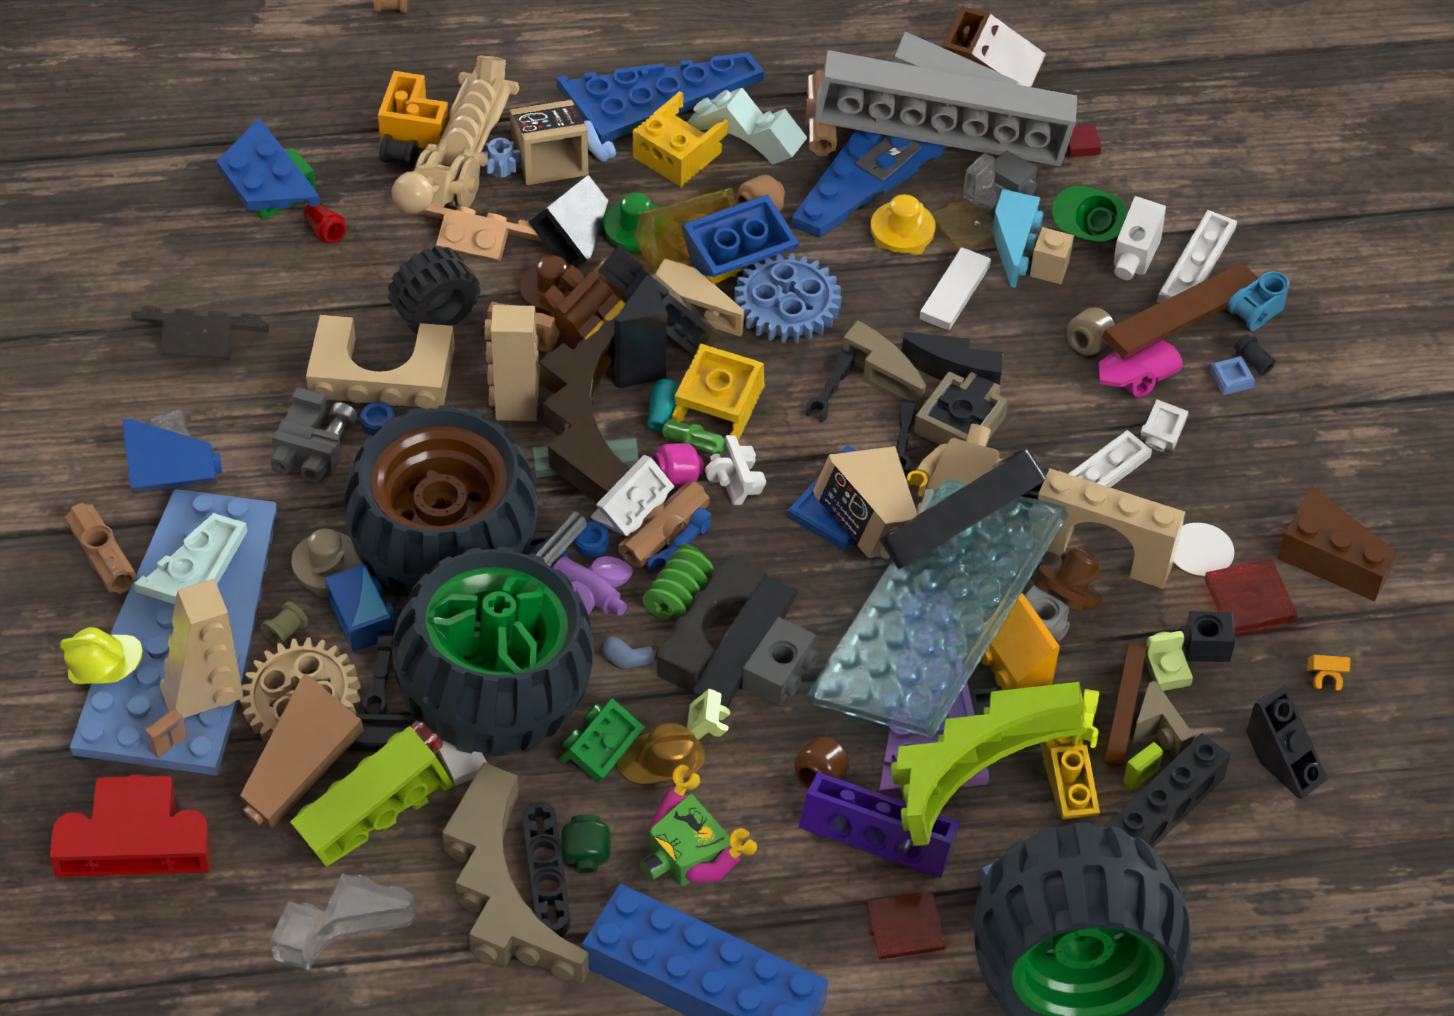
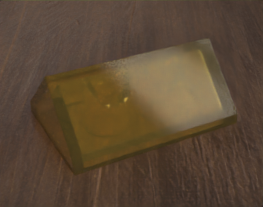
M727 188L642 212L634 238L650 270L656 274L664 258L691 266L682 229L683 224L736 206L733 189Z

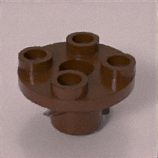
M548 255L541 258L537 264H534L523 274L520 280V295L523 302L527 306H535L536 312L550 316L551 313L539 300L552 285H555L566 296L570 294L558 280L572 265L556 255Z
M1071 548L1068 553L1061 554L1062 564L1059 569L1048 565H1040L1035 573L1034 585L1048 593L1055 591L1065 597L1063 602L1067 606L1078 611H1082L1084 606L1089 609L1099 607L1103 598L1089 584L1097 579L1101 569L1098 568V559L1090 552L1081 548Z

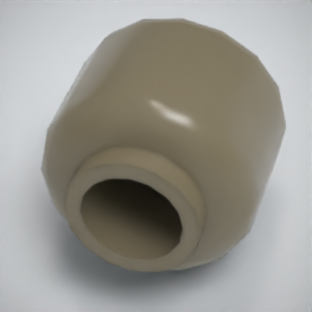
M1097 307L1087 308L1071 319L1066 332L1068 341L1078 353L1085 356L1095 355L1109 345L1102 336L1105 329L1114 326L1115 323L1105 310Z

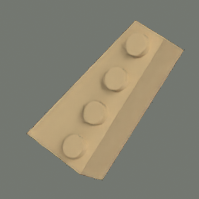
M493 305L492 319H485V340H491V342L486 344V362L493 363L488 364V385H494L489 387V407H495L496 420L537 421L540 370L538 364L539 351L537 350L535 306Z
M213 578L177 590L172 617L174 629L173 634L169 635L168 638L170 651L168 658L164 660L165 678L161 679L160 690L168 711L176 709L183 718L219 706H228L244 697L229 615L215 579Z

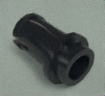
M1246 334L1235 343L1236 355L1238 357L1242 356L1260 376L1269 373L1276 365V360L1258 344L1257 337H1251L1249 334Z

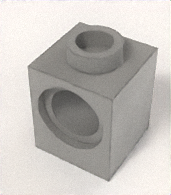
M1033 585L1025 597L1054 639L1061 641L1070 627V622L1067 621L1070 607Z

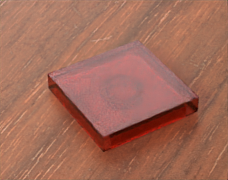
M1272 559L1206 572L1204 580L1218 612H1232L1235 634L1296 621L1298 614Z

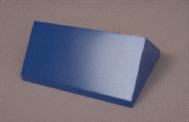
M769 195L687 222L682 226L691 266L702 275L709 277L719 276L799 246L798 240Z

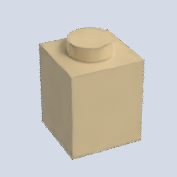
M1042 227L1034 248L1030 276L1062 284L1070 262L1074 235Z

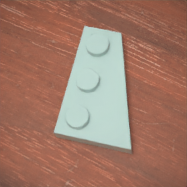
M213 513L184 539V545L173 555L163 557L157 563L158 568L147 578L142 576L134 583L135 591L175 604L177 590L213 578L216 584H218L247 533L246 523Z

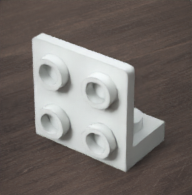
M643 455L596 504L598 509L591 515V518L594 522L628 536L641 526L643 519L653 508L658 507L665 501L667 494L674 488V485L651 457Z

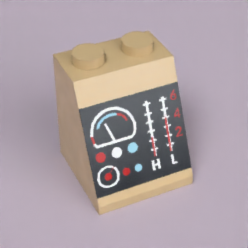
M572 100L510 109L511 134L516 150H520V166L526 185L588 175V130Z
M895 446L830 454L813 489L815 497L868 558L881 556L884 559H889L890 556L879 539L918 515Z

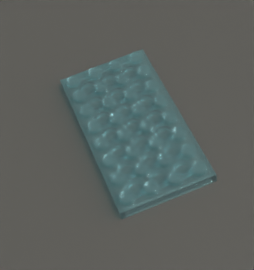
M944 479L925 510L967 484ZM1019 496L900 570L896 568L892 561L808 692L807 696L810 702L818 706L933 739L1066 520L1068 514L1065 506Z

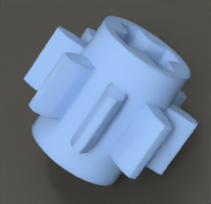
M495 138L489 143H485V151L481 152L482 154H487V174H492L496 177H506L512 172L515 173L516 164L521 163L520 150H515L514 141L510 142L505 138Z

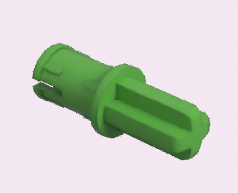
M670 419L663 426L662 434L665 440L676 443H688L695 450L699 449L711 454H720L724 450V438L721 435L703 430L701 425H687Z

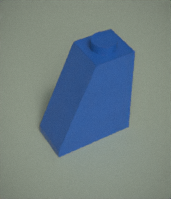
M122 419L130 488L133 493L217 483L216 474L223 473L220 452L214 453L211 443L133 419Z

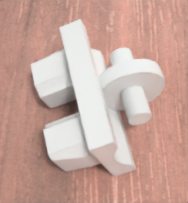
M726 435L724 450L720 454H713L710 457L711 462L706 466L705 473L709 481L720 482L721 486L726 487L733 505H742L747 495L761 494L766 485V479L763 472L749 471L755 463L756 454L753 447L739 446L736 435Z

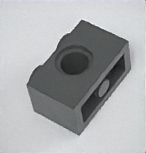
M778 617L743 667L742 689L780 707L788 695L792 697L796 693L801 682L800 676L804 670H811L817 660L818 651L815 650L816 634Z

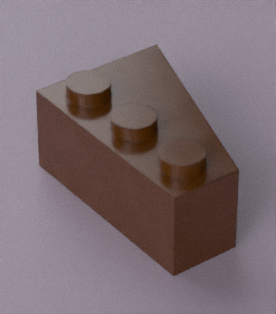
M1311 486L1284 534L1277 559L1375 602L1389 576L1396 551Z

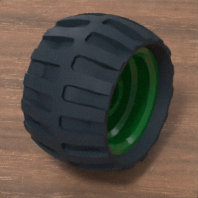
M1074 823V826L1056 829L1053 826L1039 830V834L1026 840L1021 838L1009 846L1007 853L1001 859L997 858L989 869L977 900L974 917V943L979 968L993 999L1006 1016H1163L1167 1012L1170 1002L1178 998L1185 981L1191 949V932L1188 911L1180 887L1168 866L1148 843L1140 837L1135 839L1129 836L1123 829L1109 825L1108 828L1091 826L1090 823Z

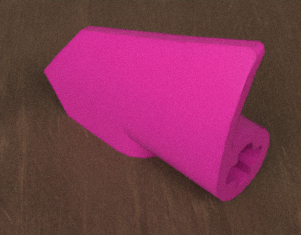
M1164 340L1126 359H1123L1114 351L1099 362L1100 384L1123 387L1138 398L1146 396L1153 389L1155 383L1182 370V359L1179 352L1174 346Z

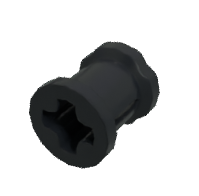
M385 134L380 145L379 159L381 162L386 163L389 160L404 163L406 167L412 168L418 157L419 142L417 140H411L410 142L394 139L390 134Z

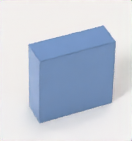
M1242 356L1211 363L1209 371L1222 395L1254 388L1255 379Z

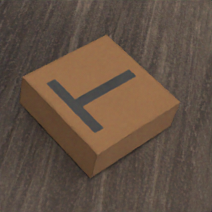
M172 709L145 730L149 750L157 758L187 738L184 718L176 709Z

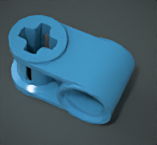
M1275 271L1263 274L1259 279L1240 289L1232 296L1228 302L1227 311L1240 316L1247 322V327L1251 331L1259 329L1266 321L1284 309L1289 288L1288 278L1284 274Z

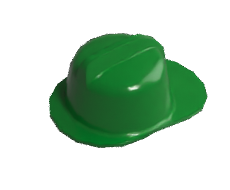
M1077 185L1066 188L1059 193L1052 207L1054 222L1062 231L1094 242H1106L1117 237L1128 214L1126 204L1120 197L1087 186Z

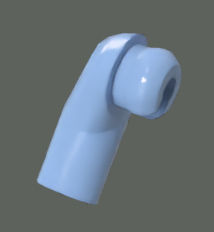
M584 121L588 130V150L598 161L607 162V159L614 158L616 151L613 143L607 141L601 144L592 122Z

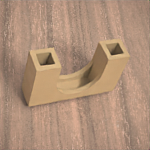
M320 315L306 374L308 390L325 394L326 400L350 401L354 403L381 402L389 406H410L423 409L438 408V405H444L455 350L453 326L420 323L415 349L411 358L396 369L375 372L363 369L351 360L356 341L353 318Z
M1049 468L1046 475L1047 479L1043 482L1038 494L1030 543L1037 548L1061 555L1066 550L1074 530V525L1083 522H1096L1110 526L1121 532L1134 548L1135 555L1130 578L1163 589L1174 562L1185 511Z

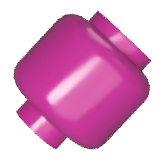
M688 443L662 445L651 456L653 461L674 485V488H681L686 482H697L698 476L702 475L704 470L702 456L698 455L695 448Z

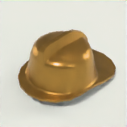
M667 722L658 725L648 734L637 736L617 761V767L620 774L629 782L639 785L656 784L673 780V772L680 765L689 767L688 772L683 778L690 777L693 773L700 771L705 762V751L701 742L695 739L693 731H689L685 726L678 723Z

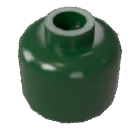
M577 815L571 818L570 823L564 825L561 831V852L564 862L575 866V871L578 873L598 871V866L607 863L611 856V831L607 824L601 822L599 816Z

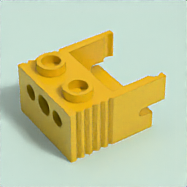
M679 91L655 111L649 119H646V122H642V125L633 130V158L682 187L684 183L691 179V176H695V173H698L699 170H702L722 153V143L719 141L728 134V120L724 119L723 122L715 124L706 133L700 131L676 116L679 113V108L683 107V93Z
M700 344L699 350H697V354L694 356L692 364H690L675 394V404L677 406L672 414V419L679 422L683 421L689 408L734 422L732 425L733 432L730 435H736L737 441H739L752 414V409H754V405L762 393L761 390L765 386L764 363Z

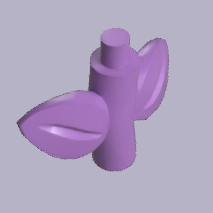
M564 556L554 564L553 569L561 570L569 578L574 592L578 591L588 615L594 605L604 613L612 611L618 616H621L626 611L627 604L620 600V593L614 589L626 583L632 576L633 568L626 562L618 558L604 556L594 560L588 569Z

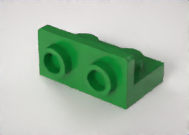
M613 698L602 707L596 703L582 719L587 723L583 730L579 732L575 729L561 745L566 750L559 757V760L564 764L571 759L597 783L607 775L645 728Z

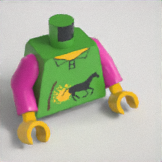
M686 765L678 766L673 772V780L676 786L669 788L657 808L649 826V850L651 855L640 861V867L645 876L651 881L668 872L676 883L681 886L692 882H718L740 861L741 854L746 856L754 854L757 850V843L750 839L742 846L743 840L750 835L749 831L738 828L729 836L692 793L686 797V790L695 789L700 783V777L696 773H693L690 779L684 783L683 777L689 769Z

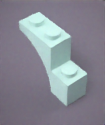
M743 88L732 92L725 90L712 100H709V98L703 99L694 107L695 113L687 122L699 130H710L715 124L727 119L728 133L752 145L771 164L792 158L807 139V136L786 109L775 113L768 111L762 114Z

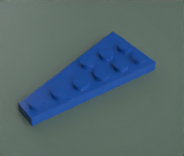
M746 52L715 56L710 59V62L693 64L692 60L680 61V66L665 67L664 63L622 68L616 69L614 74L597 76L596 72L584 73V78L568 80L567 76L556 77V86L567 100L573 101L583 121L588 120L592 122L601 144H604L607 141H612L632 133L635 128L642 125V122H646V119H649L655 111L679 91L683 93V107L679 108V113L677 114L694 108L705 98L712 100L725 90L732 92L763 81L764 70L750 53Z

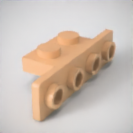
M430 203L426 210L419 213L443 220L436 246H441L442 248L449 247L453 251L501 262L508 235L543 242L528 223L529 221L519 220L518 224L506 222L507 218L498 214L488 213L487 217L475 215L476 211L467 207L457 206L456 210L444 208L445 204Z

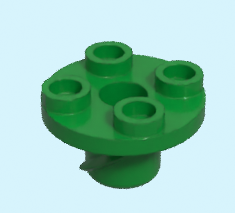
M630 193L606 212L603 219L604 238L616 247L620 244L626 250L633 251L635 254L646 255L666 237L668 219L665 212L658 205L650 202L646 195Z

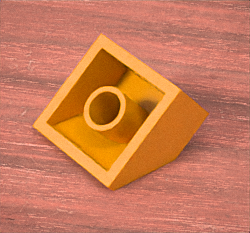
M1021 593L1016 595L981 629L977 653L981 662L985 666L989 665L995 674L997 685L1001 686L1003 690L1052 685L1060 646L1027 598Z

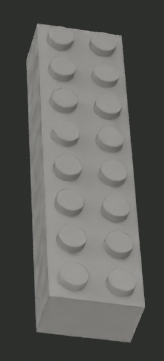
M828 50L816 97L814 122L994 155H1001L1005 150H1008L1023 160L1061 166L1076 124L1077 95Z

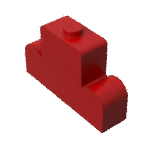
M136 774L128 777L99 778L95 785L92 818L87 819L85 815L73 812L61 816L54 824L50 860L55 876L209 873L211 840L206 818L197 810L187 809L176 813L177 800L172 778L169 776L145 777Z

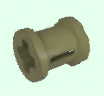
M287 601L282 605V611L271 621H264L260 625V629L264 637L277 648V644L281 643L285 647L290 636L298 629L303 630L308 626V618L300 607L293 602Z

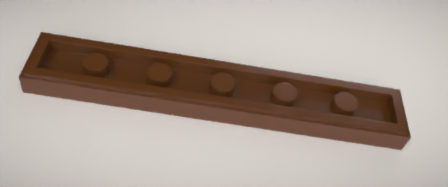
M1239 263L1105 329L1102 338L1123 359H1126L1226 309L1228 302L1237 291L1247 287L1259 278L1243 263Z

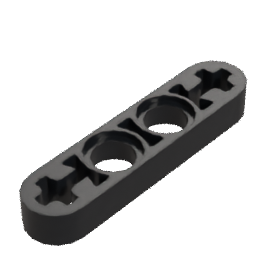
M536 802L526 807L522 818L534 914L557 935L563 937L570 928V909L557 816L551 805L545 802ZM536 817L543 818L545 834L538 835ZM540 847H549L555 853L548 860H539L533 855L535 850ZM552 879L559 884V887L552 893H544L538 889V885L543 880ZM555 905L556 918L558 919V924L554 925L550 924L548 919V906Z

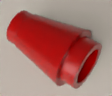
M308 204L305 207L304 217L322 242L337 243L344 237L347 227L341 215L322 205L310 206Z

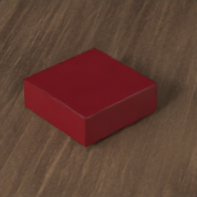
M1095 125L1075 126L1067 147L1069 157L1100 155L1102 146Z

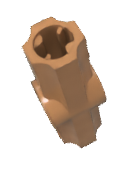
M816 70L814 74L808 76L806 127H809V150L815 152L817 156H828L830 152L836 150L837 126L814 122L816 97L823 71Z
M695 481L692 483L686 482L665 503L653 508L643 519L641 526L618 545V552L624 561L632 568H641L665 545L670 547L675 537L681 535L687 528L695 511L698 508L705 509L710 504V497L706 494L704 488Z
M82 502L71 507L69 514L65 516V520L85 552L90 567L96 570L109 592L121 594L130 590L132 584L137 580V576L116 543L112 529L104 524L92 504L86 505Z

